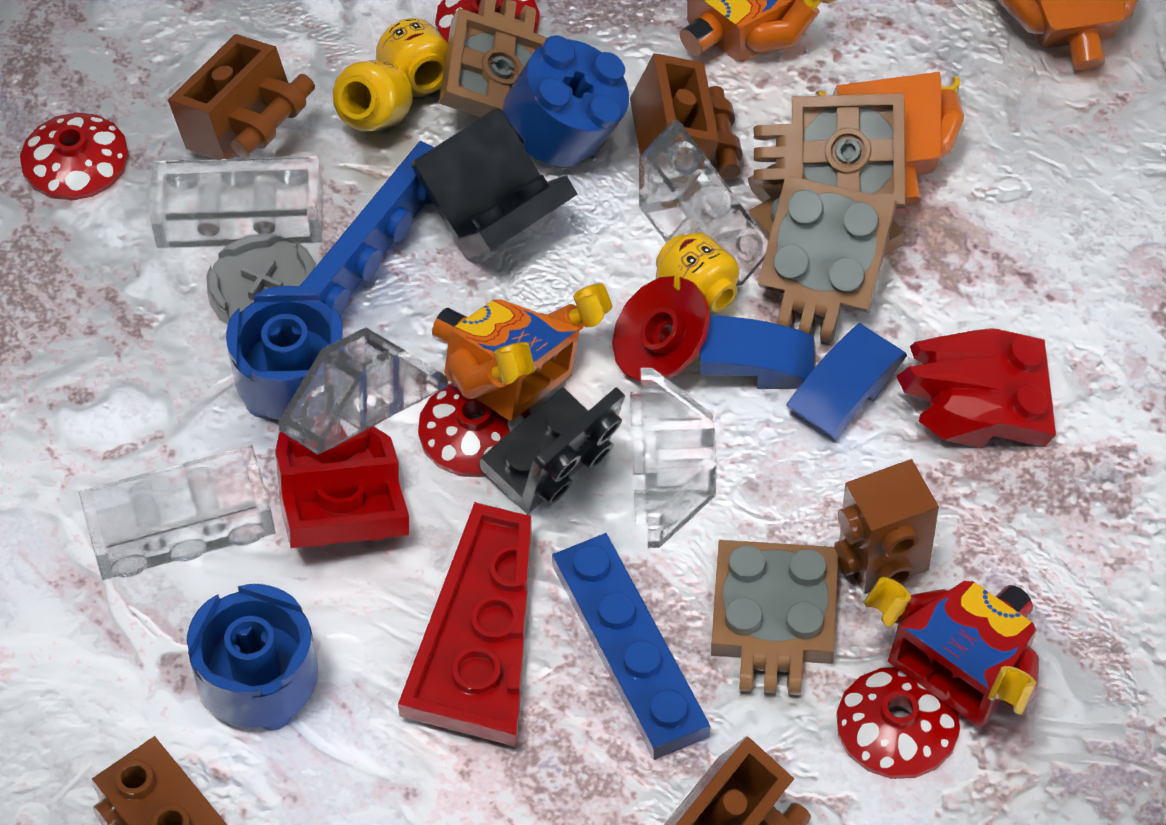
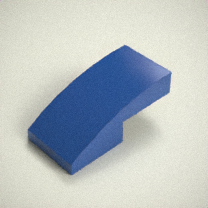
M710 316L707 337L700 349V375L757 376V389H798L815 368L813 335L766 321L728 316Z
M858 323L818 363L787 402L786 406L792 413L834 441H837L867 398L873 402L907 357V354L866 326Z

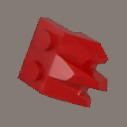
M989 328L935 337L914 342L910 345L914 359L922 363V365L909 366L896 377L904 393L931 403V407L920 414L919 422L942 440L983 448L995 436L1046 447L1056 436L1045 339Z
M317 417L314 436L310 439H301L295 432H279L275 456L281 511L290 548H319L328 544L363 540L381 541L390 537L409 535V514L399 484V462L389 435L371 424L361 426L356 434L345 435L336 419Z

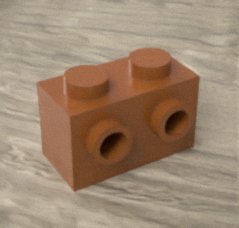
M912 459L845 483L843 508L838 510L840 537L839 541L834 543V549L838 554V563L842 571L847 576L854 575L864 594L870 592L881 577H888L904 585L914 575L929 570L939 506Z
M153 736L92 778L99 799V803L92 808L102 825H227L156 736Z

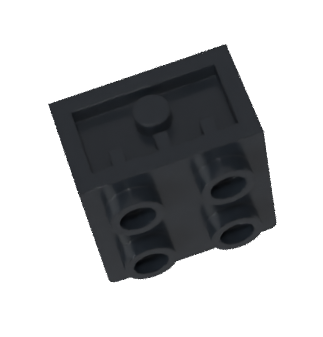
M499 108L487 113L411 163L412 169L466 259L493 251L578 195L567 175L548 182L543 175H540L504 112Z
M562 387L480 458L478 467L527 515L542 502L551 506L570 488L573 480L570 478L584 465L589 470L595 468L610 453L614 446L610 439L622 423L619 413L626 395L615 387L588 411Z

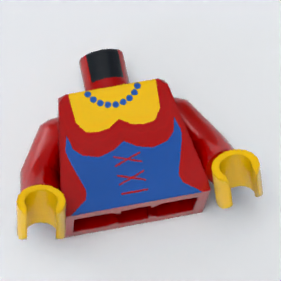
M881 577L864 600L863 604L866 607L876 608L883 613L881 621L887 627L893 626L894 623L898 624L888 663L920 684L980 729L988 723L1002 700L1008 706L1014 707L1015 713L1022 715L1026 705L1037 696L1039 656L1031 648L1037 629L1034 623L1026 618L1033 611V604L1028 594L1021 588L1008 585L994 596L974 581H963L949 591L939 589L910 595L907 589L897 581L888 577Z

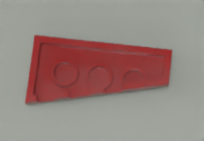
M474 502L398 702L399 716L517 747L532 536L531 516Z

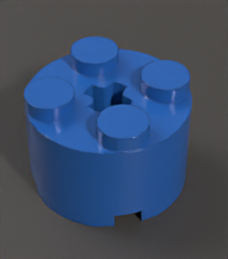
M558 35L547 38L543 45L534 51L508 91L503 104V112L512 128H515L524 140L523 146L527 153L544 163L558 167L576 166L584 159L593 158L603 147L628 109L629 91L623 76L625 74V66L622 60L615 54L601 52L586 43L566 39Z
M278 286L257 293L253 296V303L241 312L240 308L234 312L226 330V342L235 387L239 396L246 404V409L256 417H269L280 420H296L312 415L323 416L330 413L336 407L337 398L343 391L348 378V361L339 313L333 305L331 309L326 303L321 301L318 293L304 287Z
M265 584L237 586L239 592L229 594L221 599L219 594L207 600L195 613L187 632L188 654L197 690L204 707L226 723L244 728H264L272 731L281 729L308 702L316 687L318 662L311 626L302 611V607L289 593Z

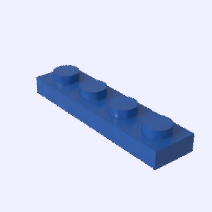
M421 140L417 143L299 287L308 288L318 293L320 300L331 309L333 305L340 316L344 313L350 296L363 280L368 281L375 275L380 266L382 256L394 242H400L405 238L410 230L413 218L425 204L433 203L411 167L413 160L434 148L433 146Z
M607 533L552 554V567L653 760L710 737V724Z

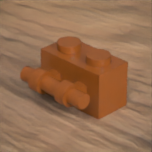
M234 34L168 99L185 148L227 163L235 154L242 158H247L256 148H265L276 137V128L286 118H295L305 108L306 98L315 90V84L305 74H299L291 83H288L276 46Z
M653 53L630 97L643 176L694 186L709 159H711V162L718 166L721 178L727 180L736 178L741 172L739 161L742 159L743 153L740 139L732 131L735 114L732 103L725 97L724 89L719 86H708L703 62Z
M746 736L715 760L664 825H807L811 820V815L806 808L798 803H791L783 814L774 807V804L795 778L751 738Z

